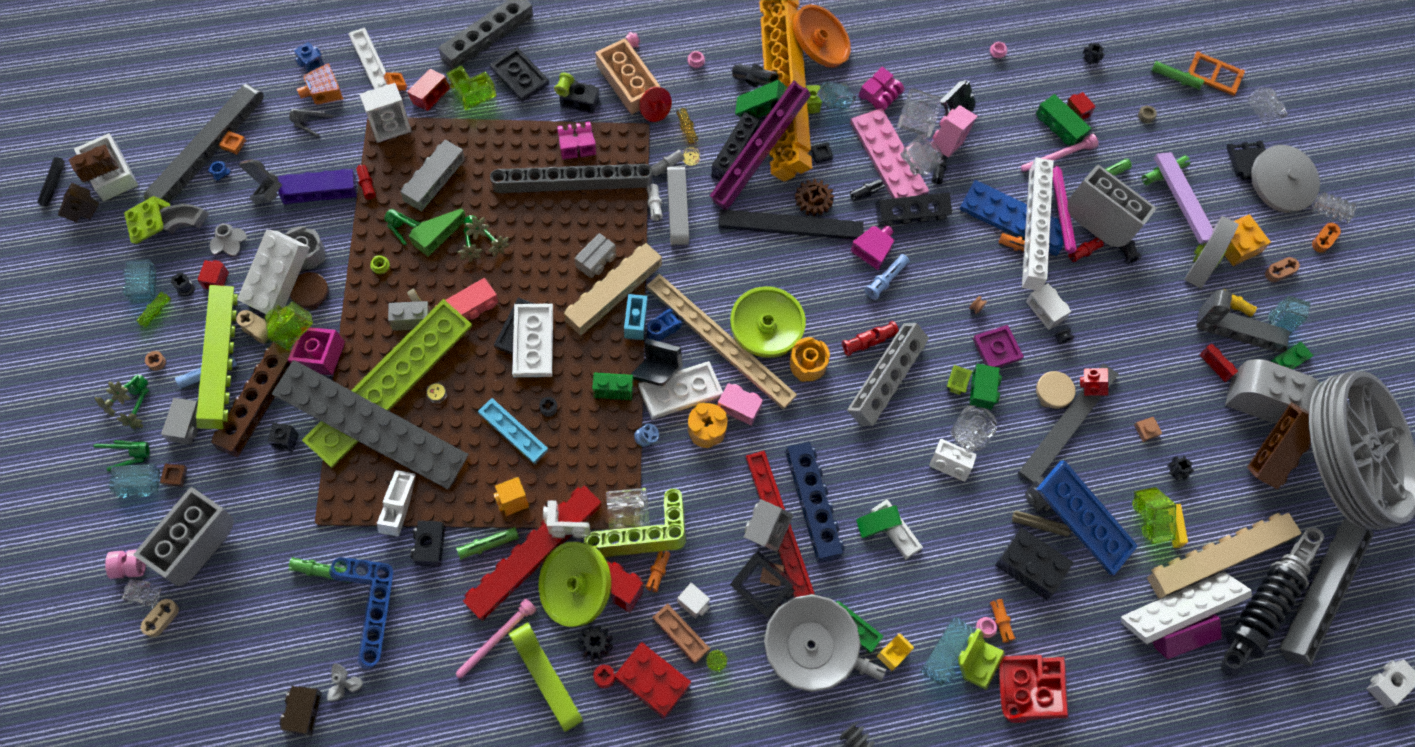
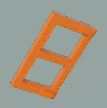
M1197 51L1188 72H1190V75L1204 79V84L1234 96L1245 70ZM1199 59L1216 65L1211 79L1194 73ZM1220 68L1237 74L1232 88L1215 82Z

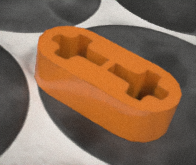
M1327 223L1312 242L1314 250L1320 253L1326 252L1340 235V227L1335 223Z

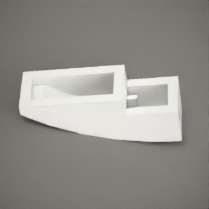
M395 471L383 501V510L377 522L378 533L399 537L410 503L416 474Z

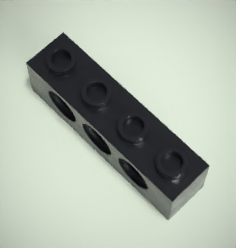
M744 112L713 162L711 177L717 180L723 178L758 130L760 119Z
M950 192L881 199L875 202L878 224L883 223V226L894 225V222L901 221V224L912 223V220L927 222L929 218H936L937 221L945 220L947 216L952 214ZM928 204L934 206V212L929 211ZM911 206L917 208V214L911 212ZM894 207L899 209V216L893 214Z

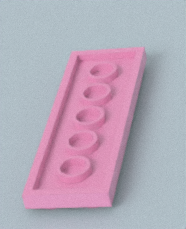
M880 108L851 118L850 123L878 174L884 181L891 197L928 195V187L883 109Z

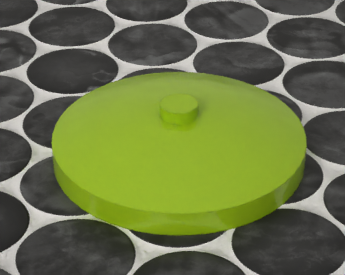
M757 287L745 292L735 302L730 316V328L736 342L747 352L766 358L782 356L792 351L794 345L802 339L806 326L805 313L797 299L790 293L776 287Z
M568 542L555 548L546 558L540 571L538 587L542 606L552 620L563 626L578 627L587 625L595 620L604 610L611 590L610 570L603 555L592 545L582 542Z

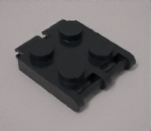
M960 81L940 100L941 105L945 109V116L959 105L970 112L974 111L976 102L974 95L971 94L970 81Z
M1259 140L1256 143L1242 142V144L1238 145L1227 144V151L1236 175H1239L1242 180L1252 179L1253 163L1266 150L1263 141Z

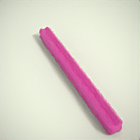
M1056 166L1053 168L1052 181L1065 251L1071 254L1076 251L1071 217L1067 208L1068 201L1062 170Z

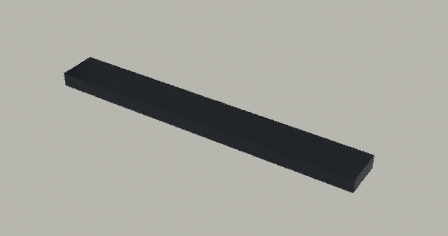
M720 209L718 228L856 240L863 234L864 222Z

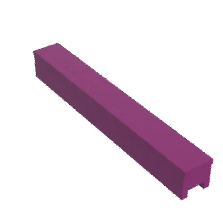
M793 80L710 194L715 204L725 210L729 209L811 96L806 87L803 88Z

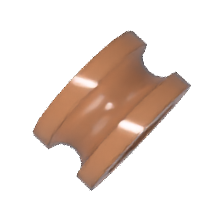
M981 296L977 297L969 307L970 310H975V314H978L987 303L986 300L983 301L981 299Z
M152 351L146 355L145 363L151 370L158 371L165 366L166 359L160 352ZM153 359H159L158 362H152Z

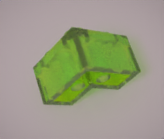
M460 66L446 73L449 86L465 111L496 97L494 83L486 71L470 78L464 68Z
M293 301L283 308L277 305L273 310H269L265 316L268 339L286 350L313 324L311 313Z
M1157 487L1134 491L1132 506L1143 517V536L1152 544L1176 540V504Z

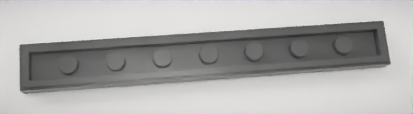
M1103 363L1100 368H1108L1109 388L1119 374ZM1083 388L1018 474L1031 484L1039 479L1102 396H1084Z

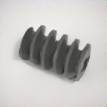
M859 721L839 736V740L847 739L844 747H872L875 742L874 740L866 741L869 733L861 734L864 726L856 727Z

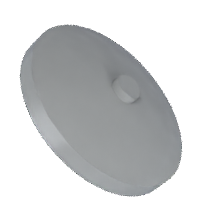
M1288 145L1272 146L1263 151L1253 163V186L1258 196L1269 207L1283 213H1295L1310 206L1317 198L1320 189L1318 171L1311 159L1299 149Z

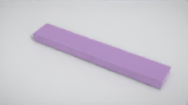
M1172 152L1156 154L1154 159L1199 244L1207 243L1213 233V228Z

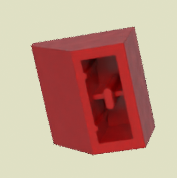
M607 561L611 575L610 593L612 602L631 613L643 594L642 579L634 573H626L623 571L624 568L618 563L613 562L612 564Z

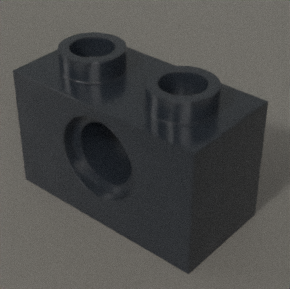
M574 81L569 88L568 96L563 97L559 95L560 106L594 114L599 100V87Z
M418 521L417 527H414L413 539H415V547L411 548L410 557L416 566L441 567L446 529L443 522ZM431 540L432 544L429 547H423L425 541Z

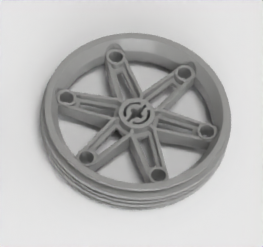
M1350 371L1334 375L1319 383L1313 392L1310 402L1309 429L1315 461L1331 499L1346 519L1363 529L1379 530L1392 528L1410 521L1415 515V445L1407 421L1394 396L1380 379L1365 371Z

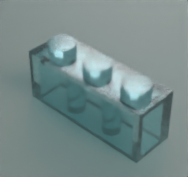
M955 616L946 627L920 672L941 686L945 682L950 683L956 673L953 669L956 664L959 665L958 657L962 651H965L968 646V638L971 633H975L976 629Z

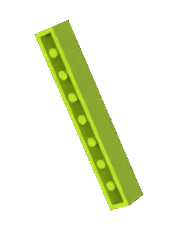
M209 286L196 416L197 428L223 429V423L228 421V410H225V404H229L230 392H226V388L231 387V375H228V370H232L233 359H229V354L234 352V342H231V337L235 338V326H232V321L236 322L237 310H233V308L238 305V294H234L233 286Z

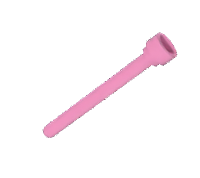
M1094 134L1086 136L1082 142L1041 159L1054 161L1084 148L1094 149L1098 147V139ZM1034 161L1022 165L1021 171L1026 172L1030 170Z
M527 598L520 603L519 611L456 672L458 678L464 677L525 616H532L537 611Z

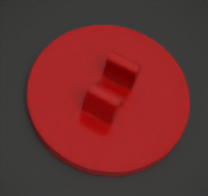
M662 87L648 89L642 95L639 103L642 116L651 122L664 119L671 110L672 98L670 93Z

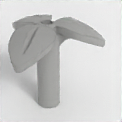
M334 663L331 674L332 681L337 685L330 688L327 700L337 701L344 696V688H347L350 692H356L363 686V681L358 677H352L346 681L347 670L342 665Z

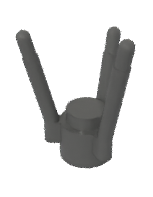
M293 108L289 115V119L295 123V127L301 128L316 137L320 135L302 125L308 122L309 116L333 118L332 114H325V112Z

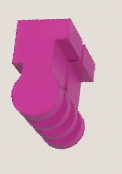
M882 66L861 86L858 97L863 100L867 99L876 109L882 108L885 111L893 103V100H896L898 95L904 92V86L900 81L895 80L893 75Z
M585 122V128H581L580 123H576L577 137L573 136L574 130L571 124L567 125L568 130L566 131L563 130L562 126H557L562 160L578 157L577 149H579L580 157L596 155V144L590 122Z

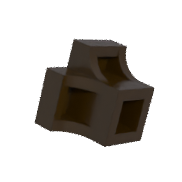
M71 182L63 196L58 216L76 223L81 216L91 220L99 206V202L91 197L89 189Z

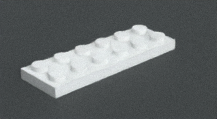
M1223 571L1121 616V622L1148 644L1251 598L1252 591Z

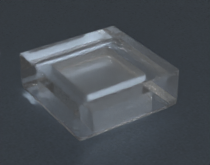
M440 97L437 101L436 114L454 116L456 98Z

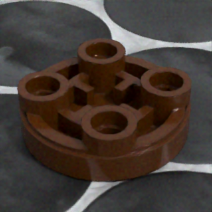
M306 272L298 275L290 297L297 306L315 310L326 300L330 289L323 276L315 272Z

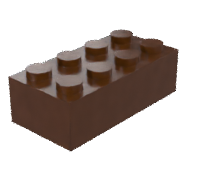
M1292 402L1289 404L1247 466L1257 479L1277 490L1287 482L1290 471L1298 466L1299 458L1311 447L1309 411Z

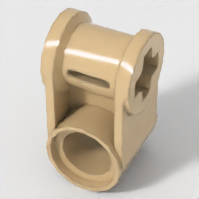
M248 310L241 311L236 317L241 329L262 344H265L276 330L272 323Z

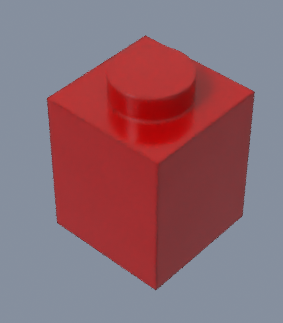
M1084 92L1078 95L1074 94L1067 100V106L1082 120L1091 117L1096 107Z
M205 260L197 280L203 289L209 290L210 285L224 286L229 272L222 262Z

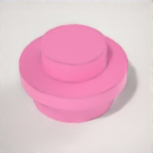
M630 31L626 39L632 48H638L640 40L636 33L632 34Z
M996 42L990 48V54L995 58H1003L1007 53L1006 45L1002 42Z
M694 51L688 56V64L691 67L699 68L704 65L705 58L701 52Z
M983 617L978 620L976 629L982 630L984 638H991L996 634L997 625L993 619Z

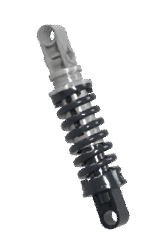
M1308 528L1299 542L1295 544L1290 554L1284 555L1281 562L1271 564L1267 577L1262 580V584L1258 586L1256 593L1252 595L1251 601L1246 604V608L1241 612L1240 618L1235 621V626L1227 631L1225 637L1231 646L1221 663V669L1226 675H1238L1249 657L1262 658L1264 656L1265 649L1269 646L1268 640L1274 638V632L1280 628L1279 623H1283L1285 620L1284 615L1290 613V607L1296 603L1295 599L1299 598L1301 591L1308 587L1309 583L1306 576L1311 571L1309 566L1324 539V535L1319 529ZM1227 661H1234L1237 666H1231Z

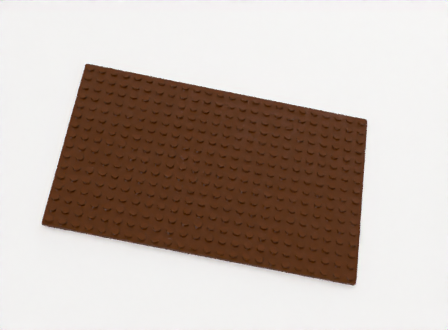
M407 117L412 132L377 143L367 118L361 165L367 166L369 176L373 179L372 185L376 197L365 199L362 187L358 184L339 335L344 339L345 344L334 370L333 381L352 390L412 331L392 330L388 321L389 303L412 302L407 293L413 288L421 301H428L432 311L443 299L446 300L485 278L497 294L499 303L491 310L480 313L477 318L468 320L472 327L389 410V412L469 454L451 488L447 490L358 442L333 468L324 460L322 461L315 523L318 526L377 527V522L384 507V498L397 470L416 474L410 503L402 527H417L418 521L443 522L447 528L515 527L517 529H539L542 526L541 522L544 520L543 511L544 507H548V501H557V505L563 501L567 502L571 498V493L578 487L581 489L584 485L602 503V507L585 522L590 523V530H616L640 527L642 447L636 443L634 434L637 429L642 427L643 398L638 388V383H642V381L633 379L631 401L629 399L618 400L617 398L615 400L613 398L611 400L609 398L595 399L592 386L594 373L631 375L644 361V339L624 338L628 295L581 336L565 322L564 313L568 306L574 305L579 301L582 294L588 293L596 282L602 281L610 270H615L620 266L623 259L629 258L637 247H642L647 243V187L497 193L492 189L490 174L496 169L628 164L649 165V124L590 122L596 144V155L580 157L579 149H577L578 157L562 160L557 126H562L563 130L566 131L568 130L567 125L571 124L574 130L573 136L577 137L576 123H580L581 128H585V122ZM444 140H447L463 149L465 160L421 212L403 201L401 189L404 184L412 179L413 174L424 165L425 160L435 152L436 147L442 144ZM395 209L397 212L422 223L458 209H463L466 217L474 215L478 221L484 217L485 221L483 224L489 225V228L486 230L496 240L499 236H502L503 239L508 237L507 243L510 246L503 248V254L498 253L496 256H493V252L490 253L488 251L493 247L492 241L487 236L483 237L480 234L474 240L473 234H471V246L475 244L476 249H482V252L479 253L480 258L476 259L473 257L472 262H469L468 258L460 260L462 255H459L458 251L464 250V245L467 246L465 233L463 232L465 229L463 223L432 254L426 256L411 243L409 234L413 227L405 223L400 227H395L407 243V245H403L393 231L387 227L388 223L384 220V216L388 210ZM600 233L607 240L615 244L616 257L612 262H607L604 265V269L599 275L595 274L593 278H590L575 266L574 258ZM376 256L386 257L390 263L388 271L383 274L374 273L370 267L372 259ZM646 280L630 294L645 296ZM518 297L535 304H553L552 377H513V355L494 348V343ZM440 384L444 387L445 394L441 399L433 400L428 397L427 390L431 385ZM545 397H551L557 403V412L551 417L544 416L539 408L540 401ZM491 398L548 448V452L538 462L533 464L479 415L478 410ZM550 403L546 404L545 408L547 410H551ZM519 477L529 508L506 516L504 510H499L494 497V493H497L495 486Z

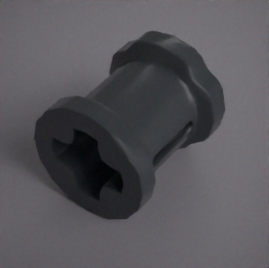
M1134 240L1119 247L1124 253L1126 264L1134 263L1142 257L1136 250Z
M177 273L172 277L171 284L176 288L179 295L189 296L194 292V284L189 281L186 274Z

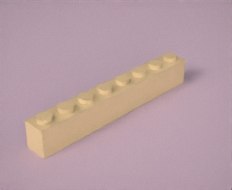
M1289 512L1282 516L1280 513L1269 517L1270 521L1266 523L1261 520L1253 524V528L1250 530L1245 527L1235 532L1237 536L1231 538L1230 535L1219 539V544L1214 545L1212 542L1203 546V551L1201 552L1194 550L1185 555L1186 558L1183 560L1179 557L1168 562L1169 566L1165 568L1163 565L1152 569V574L1146 578L1158 599H1161L1288 542L1302 533Z

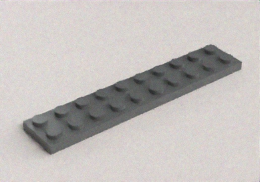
M295 360L292 361L272 392L273 396L447 490L451 488L469 457V454Z

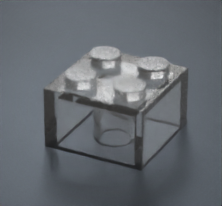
M910 88L897 127L931 137L942 106L940 102L942 98Z

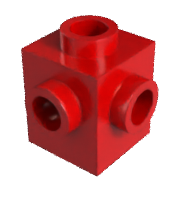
M1108 368L1084 369V376H1080V388H1084V396L1108 395Z

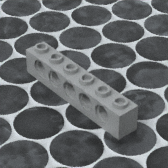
M904 323L847 409L860 425L873 426L877 422L878 417L888 405L889 400L897 391L902 380L906 377L910 367L915 363L919 353L924 349L929 337L917 323Z

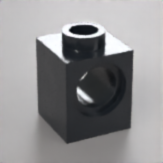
M272 423L268 443L274 450L294 452L298 432L292 425Z

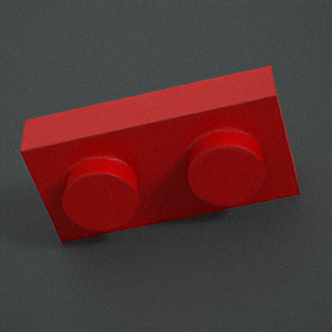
M1212 343L1199 354L1225 383L1238 372L1233 363L1229 362Z

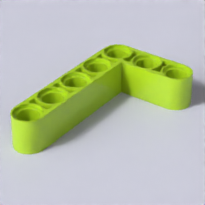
M673 488L665 492L664 525L591 532L590 535H586L584 542L590 545L599 543L593 547L603 557L681 549L686 544L684 503L681 492Z
M527 622L509 633L514 646L564 732L584 721L543 652L529 623Z

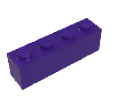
M353 169L325 170L322 172H305L303 174L278 176V181L282 184L278 190V195L283 204L357 197V178Z

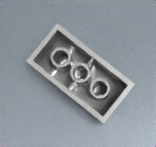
M1098 164L1069 198L1067 204L1068 212L1075 221L1103 242L1114 247L1128 244L1157 209Z
M1260 359L1248 360L1237 369L1238 372L1231 378L1225 406L1276 424L1291 402L1309 411L1313 392L1320 382L1309 375L1270 361Z
M190 487L135 551L133 556L174 585H184L199 572L227 538L233 527L234 519L218 504L193 487Z

